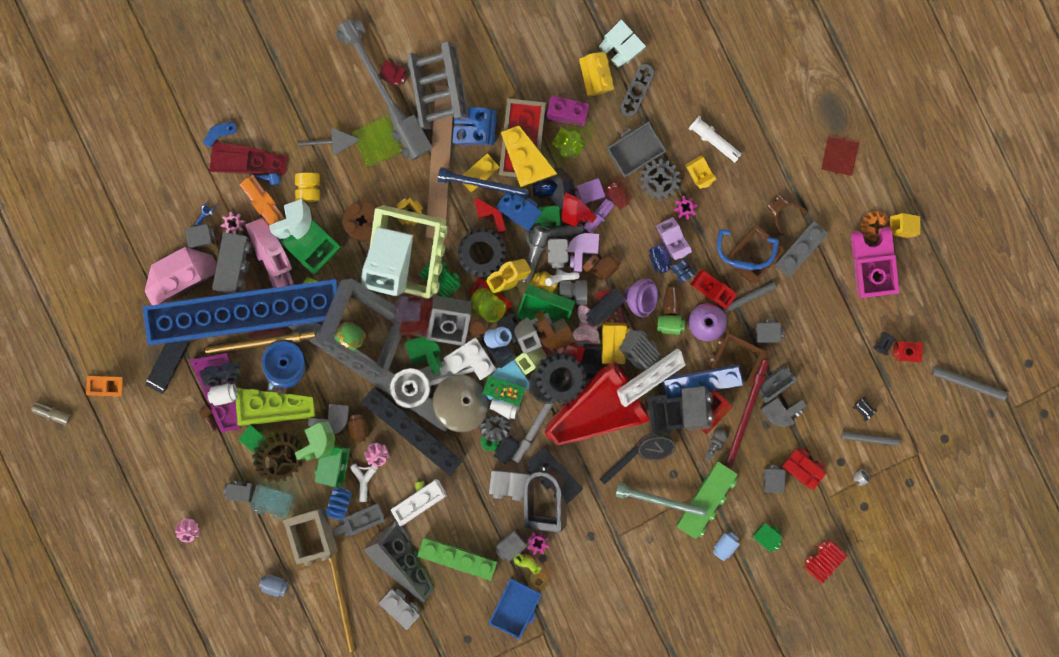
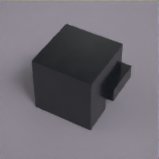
M667 395L647 397L652 436L672 433L671 429L685 428L682 397L667 398Z

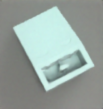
M376 227L363 268L361 285L370 290L395 296L405 292L413 235Z

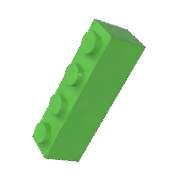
M716 461L689 505L706 509L707 515L700 516L684 511L675 526L695 539L698 536L702 537L707 529L705 527L708 520L712 521L717 514L715 509L719 504L722 505L728 496L726 492L729 487L733 489L738 479L736 477L738 474Z
M427 537L423 538L418 553L420 558L490 581L497 564L495 559Z

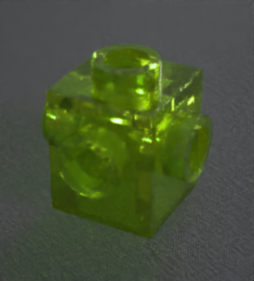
M562 127L551 143L559 149L558 153L567 159L569 156L577 159L586 145L580 139L582 136L574 130L570 132Z

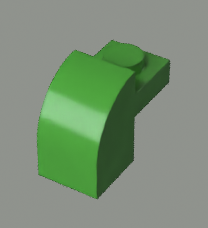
M329 421L319 422L304 430L311 445L295 452L298 460L306 459V461H310L314 458H326L331 454L335 446V435Z

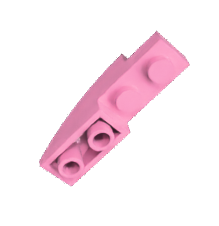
M263 218L246 224L245 226L258 260H263L273 288L294 285L289 270H292L290 262L279 240L270 232L269 225Z

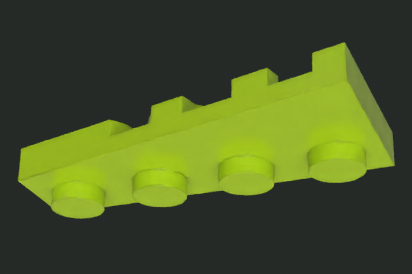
M236 387L238 392V399H236L238 426L315 418L313 397Z

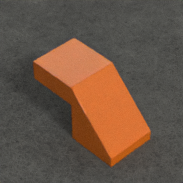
M87 376L86 395L122 397L123 377Z

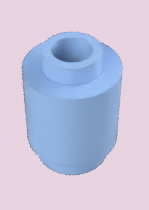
M505 327L489 329L484 335V341L490 348L506 346L512 338L511 332Z
M732 532L729 534L724 533L715 544L713 553L723 561L727 558L729 559L740 545L738 542L739 538Z

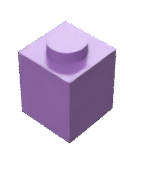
M599 178L578 185L577 191H575V196L585 205L605 198Z

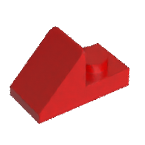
M566 193L564 195L562 220L574 227L580 221L585 222V220L593 224L597 217L579 198Z

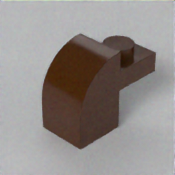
M542 311L535 314L538 319L535 323L539 329L536 333L546 347L561 349L576 341L564 318L550 325Z

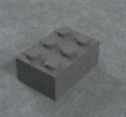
M223 232L213 290L230 294L244 292L246 281L243 280L244 274L248 273L250 262H247L248 254H252L253 250L250 238Z

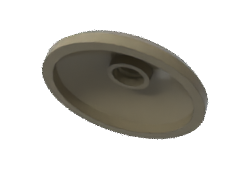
M454 375L443 380L437 386L433 395V409L437 419L446 428L455 432H468L477 428L484 421L488 412L487 395L483 394V387L475 379L465 375ZM463 398L467 399V404L463 402Z

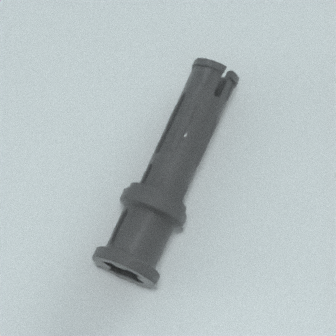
M578 223L576 227L563 225L548 228L551 230V234L547 237L546 242L550 239L583 234L582 223ZM524 229L526 244L529 246L535 231Z
M537 225L534 228L535 234L533 240L529 242L530 251L526 259L531 273L525 278L527 279L526 283L531 282L540 254L546 248L547 237L551 234V230L547 227Z

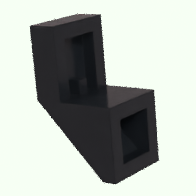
M559 167L553 168L557 174L550 177L558 185L551 199L563 210L564 195L568 193L575 196L574 180Z
M583 344L585 349L581 365L586 374L584 378L586 381L585 386L600 371L602 345Z

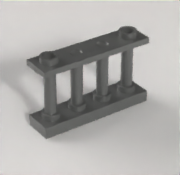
M450 42L441 43V52L423 58L413 53L407 54V65L411 72L418 111L417 121L420 128L431 130L433 129L431 121L452 115L455 119L459 120L470 119L457 46ZM444 60V71L423 77L421 66ZM447 78L448 89L426 95L425 84ZM447 97L451 98V108L430 114L429 102Z

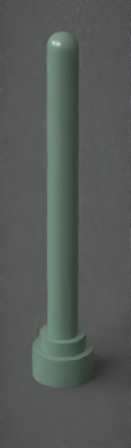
M622 482L619 483L616 491V497L618 498L633 497L700 516L707 515V510L704 508L633 490L628 484Z

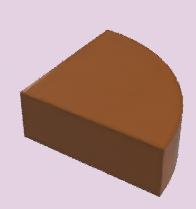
M594 254L583 265L582 269L586 273L589 272L599 261V258Z

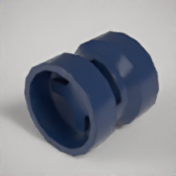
M687 258L670 268L678 276L677 280L680 284L696 275L694 269L689 267Z

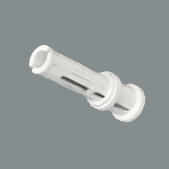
M698 116L688 128L699 134L702 140H708L734 163L738 160L737 157L741 156L742 153L714 132V127L702 121L701 116Z

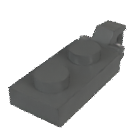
M379 503L340 520L341 525L332 529L334 536L345 533L346 537L352 536L385 522L386 519Z

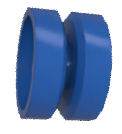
M286 341L275 342L263 353L261 361L263 371L269 383L279 388L293 387L304 377L306 366L303 353L293 343Z

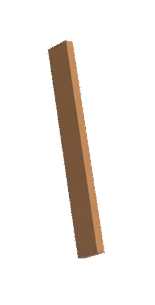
M435 85V93L446 90L449 86ZM447 97L434 101V112L451 108V98ZM453 115L433 121L427 216L444 220L447 217L449 182L446 184L438 182V173L441 167L449 168L450 170ZM426 226V238L434 239L436 226Z

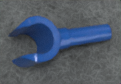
M278 174L253 175L256 179L269 180L270 185L281 184Z
M207 201L202 206V213L194 225L199 226L203 219L215 210L216 206L214 205L211 210L208 209L207 204L209 201Z

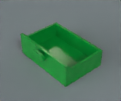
M528 284L516 318L522 320L529 318V320L537 318L535 314L542 311L543 314L548 313L552 323L561 318H564L567 323L575 301Z

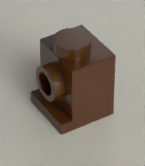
M470 316L467 336L484 339L489 319Z

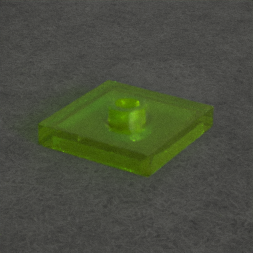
M387 117L352 132L354 137L360 139L356 144L367 168L402 153L398 142L394 140L391 134L393 131Z

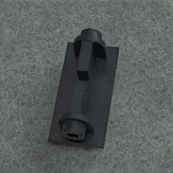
M233 361L221 364V371L218 370L217 365L204 367V370H200L204 387L242 379L239 362L235 363Z

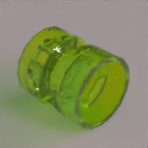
M486 288L480 289L471 298V307L486 321L492 323L503 317L506 306L490 290Z

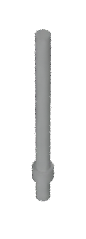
M566 369L562 375L563 386L566 385L571 376L570 370ZM555 402L545 403L526 437L520 441V448L512 460L519 463L526 450L530 449L533 438Z

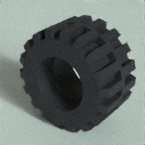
M474 229L465 234V237L460 241L458 246L460 264L464 270L475 277H488L492 273L499 271L505 262L506 249L504 242L497 233L490 229ZM478 242H486L493 248V257L486 264H478L471 258V248Z
M553 352V355H546L547 358L541 359V364L537 365V373H535L536 384L541 393L552 402L558 401L563 403V401H567L568 403L571 402V398L574 397L576 399L578 397L577 394L579 392L582 393V387L586 383L584 380L586 374L582 365L574 356L568 355L566 352ZM559 367L568 368L571 372L569 383L563 387L552 386L549 381L551 373Z

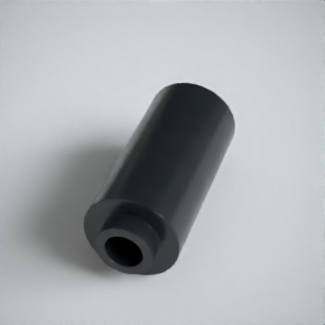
M612 288L585 314L587 317L585 319L586 322L593 328L595 326L599 328L626 302V299L617 289Z

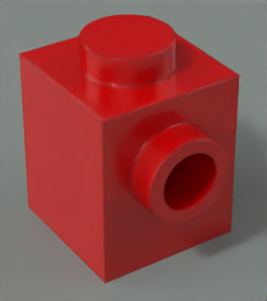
M896 342V345L893 346L895 361L922 362L923 343Z

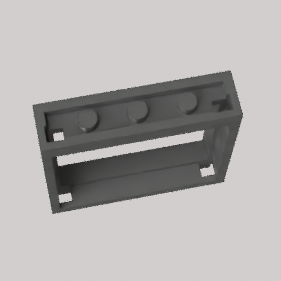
M341 280L316 343L323 346L325 351L336 354L339 360L352 364L351 366L354 369L364 371L367 377H373L374 379L386 377L409 315L355 280ZM350 295L393 322L377 364L372 363L333 339Z

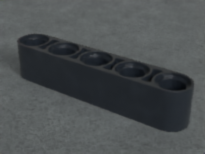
M192 340L165 344L145 386L164 394Z

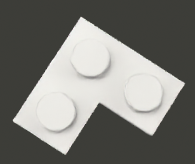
M476 338L443 358L453 374L471 365L479 379L482 380L496 371V368Z

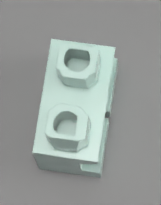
M622 20L605 35V40L599 46L600 50L606 52V54L612 49L618 53L611 59L617 68L624 63L628 64L646 48Z

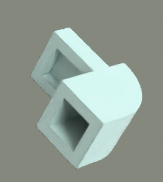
M302 199L284 205L286 219L269 225L270 232L278 239H284L290 235L299 239L309 230L312 221L310 208Z

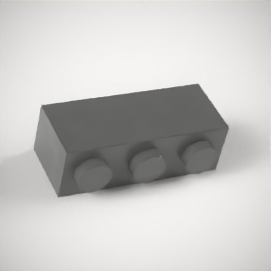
M815 221L811 222L773 266L787 278L791 277L828 233Z

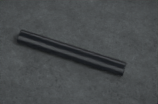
M641 440L600 478L601 482L605 485L639 453V448L644 442Z

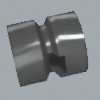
M571 280L560 281V296L575 301L576 305H587V280H576L575 283H572Z

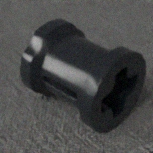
M882 331V336L877 345L873 346V349L884 356H888L891 345L897 339Z
M863 396L852 408L856 409L866 422L878 410L873 408L866 401L867 398Z

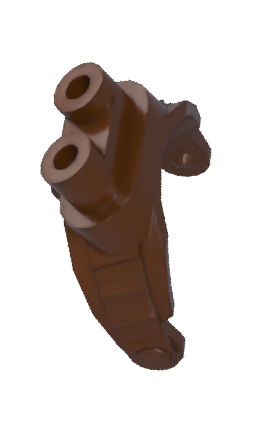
M780 194L775 198L776 202H771L767 208L771 211L770 214L773 217L777 232L783 236L784 233L777 223L780 210L786 206H794L805 215L807 211L799 204L792 203L787 198L784 199Z

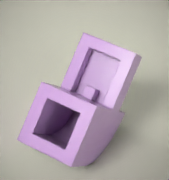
M673 217L656 225L671 258L673 257L676 260L692 252L689 244L683 237L678 223Z
M580 234L570 242L567 252L575 253L574 256H571L570 268H574V272H582L583 254H598L599 234Z

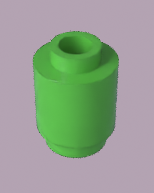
M663 314V316H658L657 331H662L663 334L680 335V331L684 332L685 320H681L682 316Z

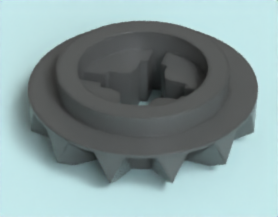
M498 414L496 416L489 415L480 424L481 434L490 441H501L510 434V421H507L506 417H500ZM497 424H499V429H492V425L496 426Z

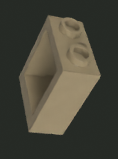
M325 507L283 520L296 565L304 563V566L315 563V559L321 558V561L331 559V554L338 552ZM315 519L325 551L305 556L296 524Z

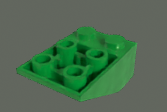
M313 220L309 230L301 238L296 239L293 235H290L287 238L278 239L315 276L342 249Z

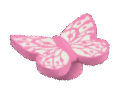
M580 305L577 310L580 323L579 327L573 332V336L576 341H585L587 339L590 343H596L599 339L597 327H591L585 320L587 318L585 314L590 309Z

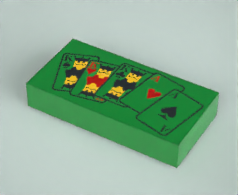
M488 376L483 394L520 406L525 387Z

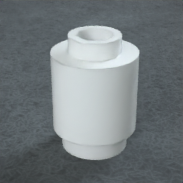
M227 383L211 387L210 392H208L209 402L213 403L214 406H218L238 399L235 384L230 385Z

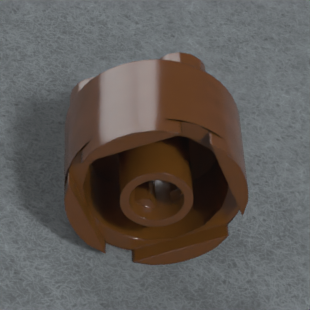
M364 201L355 202L344 212V229L355 240H371L376 208L371 203ZM365 217V220L368 222L361 226L358 220Z

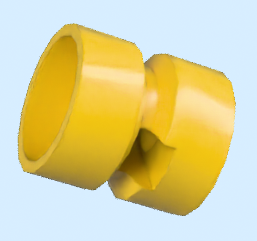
M295 174V185L298 186V189L295 190V201L302 199L304 202L320 201V190L317 189V186L320 185V174Z

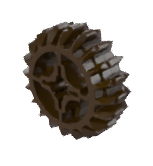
M278 431L276 435L270 432L269 438L264 436L263 442L258 441L259 447L254 448L256 453L252 455V458L255 460L253 465L256 467V472L263 479H267L270 482L274 480L279 483L280 479L286 481L287 476L293 478L292 473L294 471L299 473L297 467L303 465L297 459L295 452L303 448L300 441L296 440L294 435H290L288 432L283 434L281 431ZM288 446H290V448H291V456H290V457L287 455V452H288L287 447H288ZM266 457L270 459L269 468L265 464Z

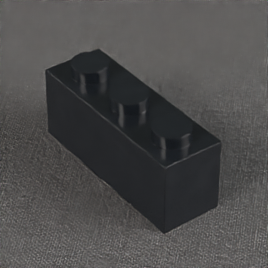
M544 446L527 461L529 464L527 469L531 473L540 464L547 463L563 474L567 484V504L583 490L578 482ZM540 476L542 478L540 483L547 490L551 488L555 492L553 496L557 500V490L554 483L549 478Z

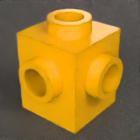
M405 198L397 204V209L413 210L414 213L423 214L421 212L423 207L417 200L413 202L411 198L408 200ZM396 217L402 225L406 223L408 226L411 224L415 226L419 223Z

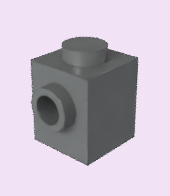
M765 319L764 323L755 324L756 343H779L781 339H784V327H781V323H776V319Z

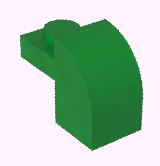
M419 337L405 342L413 365L427 360L434 377L441 375L439 368L442 367L439 355H442L436 342L426 340V337Z

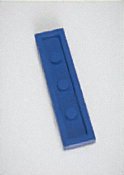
M739 365L668 377L664 380L668 398L682 396V389L705 386L709 391L741 386L744 383Z

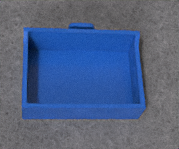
M510 578L488 624L520 640L527 623L532 624L536 613L533 611L542 593Z

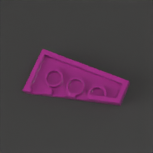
M228 353L189 360L208 402V392L214 386L204 387L200 370H204V367L217 365L218 370L221 371V364L230 363ZM233 382L221 383V384H217L216 386L223 385V384H227V383H229V384L231 385V384H233ZM236 399L231 403L214 406L213 403L209 402L221 432L241 429L237 421Z

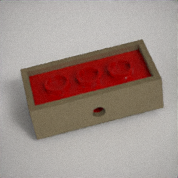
M507 98L504 131L520 126L536 148L541 151L546 103ZM503 140L499 177L517 179Z

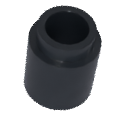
M511 435L508 438L506 437L501 440L493 456L506 465L519 450L520 446L517 445L519 441Z

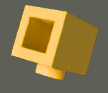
M905 213L890 216L892 236L911 238L920 235V216Z

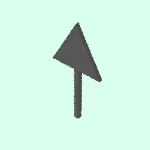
M331 127L332 140L298 142L297 145L332 143L334 156L360 139Z

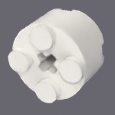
M404 369L398 372L391 381L392 397L403 407H417L427 400L430 394V382L421 371ZM413 383V387L416 388L415 392L411 391L409 394L407 393L408 389L405 387Z

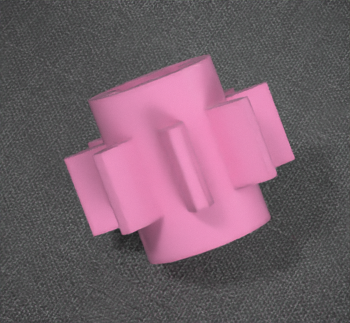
M230 212L229 217H222L225 220V224H222L221 227L227 228L226 233L233 231V234L237 235V231H244L241 227L246 222L244 220L240 221L241 214L238 213L235 217ZM231 220H232V221H235V220H236V222H235V223L237 224V227H236V228H235V227H231V224H229V222H230Z
M372 443L368 446V451L364 452L368 464L376 467L384 465L386 458L389 457L385 444Z
M185 518L181 520V524H176V537L182 542H192L194 536L199 537L200 528H198V523H195L193 519Z

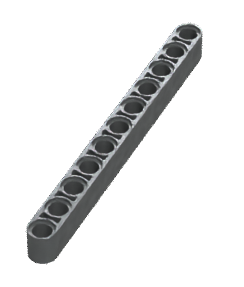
M316 322L288 327L294 331L301 330V332L316 330L318 338L322 325ZM317 338L307 339L319 348H321L322 350L325 349L323 346L316 343ZM358 349L354 351L359 355L363 356L364 358L368 359L372 363L377 364L376 361H374ZM327 352L328 354L339 360L336 354L332 352ZM339 360L392 396L390 385L395 374L388 370L386 377L374 379L373 377H367L364 371L354 369L349 362ZM406 385L405 387L408 389L407 393L410 394L411 391L415 392L416 388H414L413 386ZM428 397L423 404L410 408L445 432L448 431V428L437 419L431 398Z

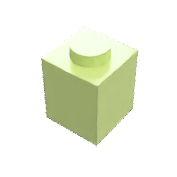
M540 347L526 354H521L514 361L525 376L534 370L537 365L541 364V359L544 360L547 357Z

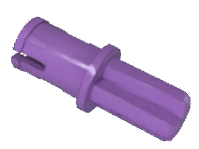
M605 199L595 212H592L597 217L593 224L587 221L583 228L587 232L593 233L598 225L605 221L604 218L613 209L614 204L609 199Z

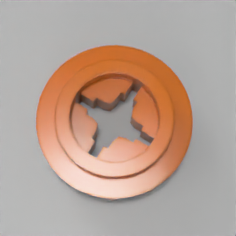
M880 211L868 213L861 222L862 233L870 241H879V231L881 228L878 229L876 234L875 228L869 226L875 224L877 218L879 225L890 228V218L886 213Z

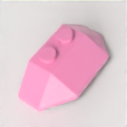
M184 247L151 265L145 293L152 305L163 304L215 276L217 263L213 255Z

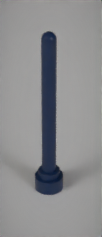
M441 167L438 173V182L446 184L447 182L454 181L522 196L529 194V190L526 188L454 174L452 171H449V168Z

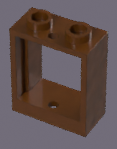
M755 225L727 258L733 261L738 260L734 256L754 233L773 249L774 243L767 242L768 237H770L767 235L769 231L762 225L759 227ZM779 241L774 261L769 266L760 269L756 275L750 270L735 268L733 265L730 266L751 285H755L785 251L782 248L783 243Z
M726 333L725 336L721 335L717 343L720 347L717 353H712L708 361L711 363L709 368H721L717 366V363L730 340L758 354L746 380L743 379V385L752 388L755 372H758L762 359H767L769 353L729 333Z

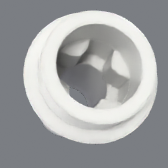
M493 398L490 409L508 419H516L520 406Z

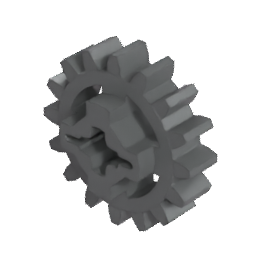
M660 159L658 164H656L653 160L651 167L648 164L645 165L647 171H641L644 177L639 178V181L644 184L640 188L646 189L644 195L651 194V200L655 196L658 201H661L663 196L665 200H668V194L674 196L673 189H679L676 183L681 182V179L676 178V176L680 172H674L676 166L670 167V161L663 164L662 159ZM657 168L653 176H648L650 171ZM664 169L668 170L672 176H668ZM659 175L662 179L666 180L662 182L661 185H658V181L654 180L657 179ZM648 184H652L656 188V192ZM672 184L668 191L663 192L666 185Z

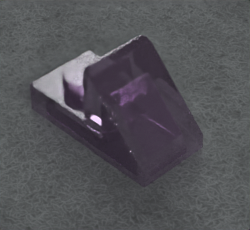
M400 296L395 303L393 322L419 321L421 303L408 301V297Z

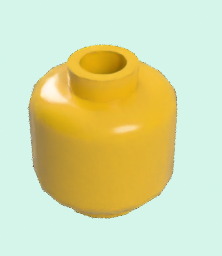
M546 271L537 272L530 282V285L554 294H558L560 289L558 283L550 286L546 285L545 280L553 276Z

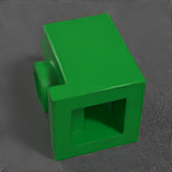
M559 206L536 207L542 213L535 223L541 224L544 227H552V223H556V227L560 226Z

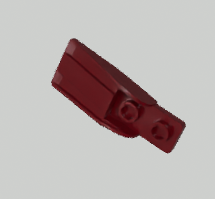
M214 142L209 171L229 174L273 173L285 175L288 157L285 155L269 154L267 151L252 147Z

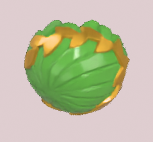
M353 322L340 324L335 335V340L353 351L361 347L366 338L364 330Z

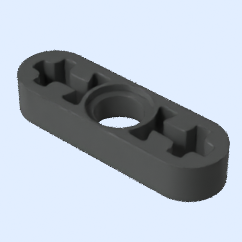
M644 64L637 69L620 107V111L625 117H633L637 113L654 75L651 66ZM649 70L648 74L650 77L646 76L643 83L635 82L636 79L640 81L642 77L640 71ZM634 86L642 88L643 92L640 96L632 94L631 90ZM628 96L634 100H639L638 103L634 101L632 105L634 111L629 113L626 112L624 105L628 106L631 99H627Z

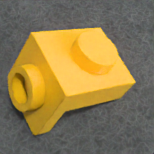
M702 155L685 165L694 183L700 189L709 187L716 180L715 175L711 172Z

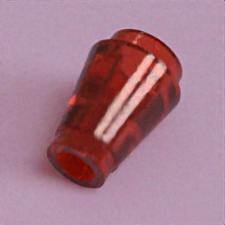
M617 180L604 187L605 194L620 210L629 205L623 187Z

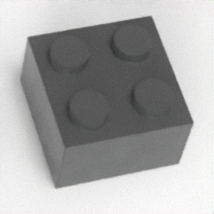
M434 295L426 340L464 346L471 316L472 302Z

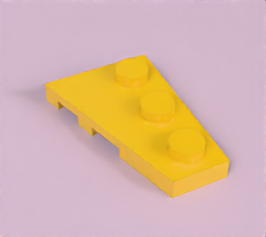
M520 126L501 132L520 187L557 174Z

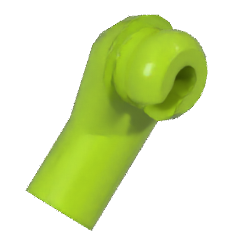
M519 553L514 557L516 565L529 568L533 574H538L541 571V567L532 556Z

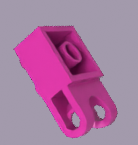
M889 227L881 228L879 231V241L872 247L865 244L863 234L860 231H852L851 245L857 297L865 298L899 293L892 230ZM875 271L880 274L876 281L872 277Z

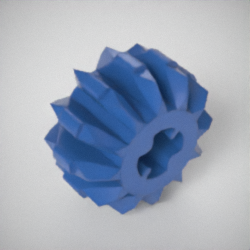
M335 487L328 503L326 515L336 520L344 519L351 499V491L342 487Z

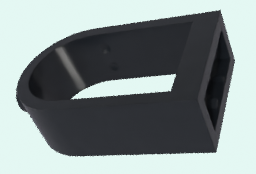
M543 463L531 473L524 483V528L561 533L567 526L566 480L558 469L550 464ZM535 477H547L556 486L557 517L534 514Z

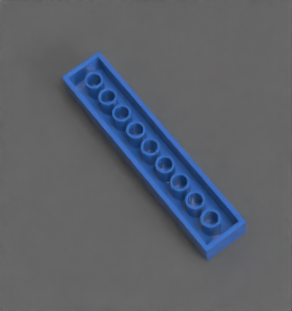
M338 280L142 306L147 344L152 346L323 322L337 291Z

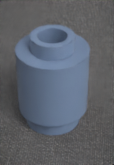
M267 574L266 577L262 576L259 588H262V593L275 597H284L289 582L284 581L285 579Z

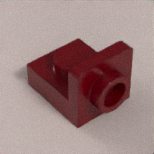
M385 60L379 76L381 80L399 88L400 84L404 85L408 74H406V68Z

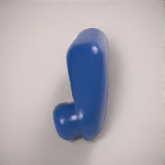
M233 122L213 126L206 135L203 144L211 148L217 138L234 134L237 131V126Z

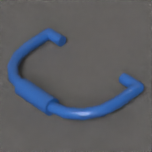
M719 230L717 251L720 258L726 263L733 265L735 268L753 271V269L765 268L774 261L778 250V239L768 237L767 242L774 243L770 258L762 264L739 260L733 261L728 259L722 251L723 234L730 235V230Z

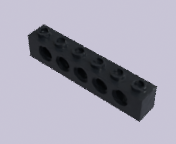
M375 387L362 400L361 403L449 476L463 462L462 459Z

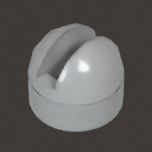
M861 469L854 474V481H858L857 485L863 486L870 482V477L864 469Z

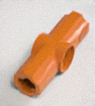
M253 175L240 184L250 198L251 204L265 218L269 225L285 219L276 207L275 201L267 191H264Z

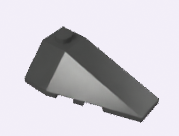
M395 520L375 535L363 550L378 567L421 602H424L434 588L425 569L420 566L417 560V551H413L409 543L411 540L409 534Z

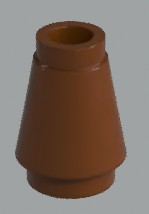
M676 287L666 288L662 306L665 315L677 316L681 310Z

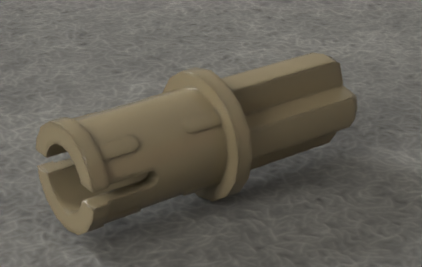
M35 402L32 406V413L47 418V421L53 420L64 426H67L70 421V414L56 410L54 406L51 408Z

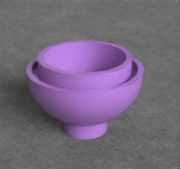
M641 279L631 287H627L623 292V296L630 310L635 315L647 317L656 307L658 291L652 280Z
M704 303L698 305L689 316L690 331L699 340H716L726 330V315L715 304ZM707 318L712 319V324L710 326L706 325L705 320Z

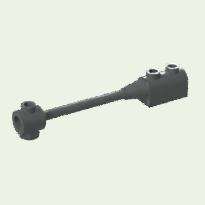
M352 18L341 23L337 27L338 32H336V36L340 43L345 41L346 45H353L387 104L393 129L395 130L391 134L396 142L401 141L404 146L401 148L404 158L410 157L411 161L431 152L432 146L422 128H420L414 115L407 118L397 104L394 103L360 42L363 33H365L362 22L359 19L354 20Z

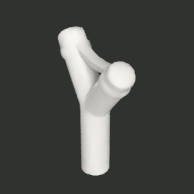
M557 269L556 275L547 278L545 283L550 286L560 281L579 279L580 275L578 272L567 273L562 269Z
M352 464L350 468L360 482L359 502H367L368 481L378 467L373 465L370 467H359L357 464ZM360 469H368V471L363 475Z

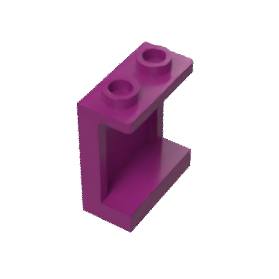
M551 96L547 121L584 128L589 104Z

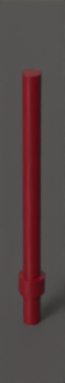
M762 359L758 372H755L754 384L724 465L727 468H732L761 384L765 382V373L770 362L769 360Z

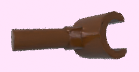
M205 405L200 409L199 413L207 422L212 433L216 431L208 417L212 410L208 405Z

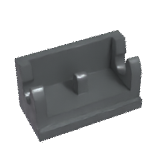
M785 365L765 379L764 384H761L758 395L764 403H767L798 381Z

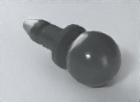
M717 429L713 432V438L710 440L711 445L706 452V461L710 460L717 449L721 448L722 444L727 441L728 434L725 430Z

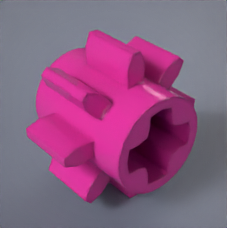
M683 196L681 203L679 201L675 202L678 208H675L673 211L679 212L678 218L685 216L686 220H689V214L696 215L693 208H696L698 205L692 204L693 198L686 200L685 196ZM681 204L683 206L688 204V209L690 210V212H682L683 207L681 206Z
M542 531L539 535L532 532L533 538L526 539L528 542H531L527 549L533 548V555L537 551L544 554V547H550L545 544L549 537L543 538ZM534 539L543 540L541 548L533 546L535 543Z

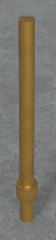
M299 330L293 331L292 334L205 347L206 354L272 345L275 342L281 341L298 343L304 339L317 338L316 330L306 332Z
M334 553L331 554V559H327V563H330L348 653L355 652L356 648L337 564L339 560L338 554Z

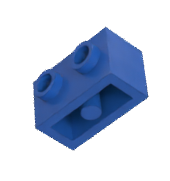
M506 192L496 206V209L529 231L542 213L536 208L538 204L530 198L525 200L526 196Z

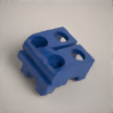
M468 107L470 119L459 120L454 118V124L460 125L454 126V144L469 146L494 145L496 143L495 126L498 123L497 111L487 108ZM460 131H461V140L459 139V136H458Z

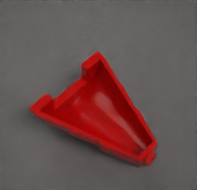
M611 361L586 386L582 387L583 391L577 394L578 397L576 399L573 397L571 402L564 404L546 424L544 432L549 440H553L556 445H562L589 439L591 436L641 425L648 422L650 418L643 402L639 398L626 407L621 404L617 390L630 382V379L617 362Z

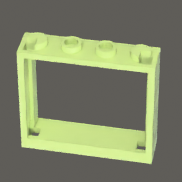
M385 205L375 208L371 243L376 227L387 229L388 216L436 226L427 286L407 282L405 291L406 293L426 298L434 296L438 292L440 285L438 276L442 271V264L440 263L441 256L445 252V245L443 243L448 232L447 220Z

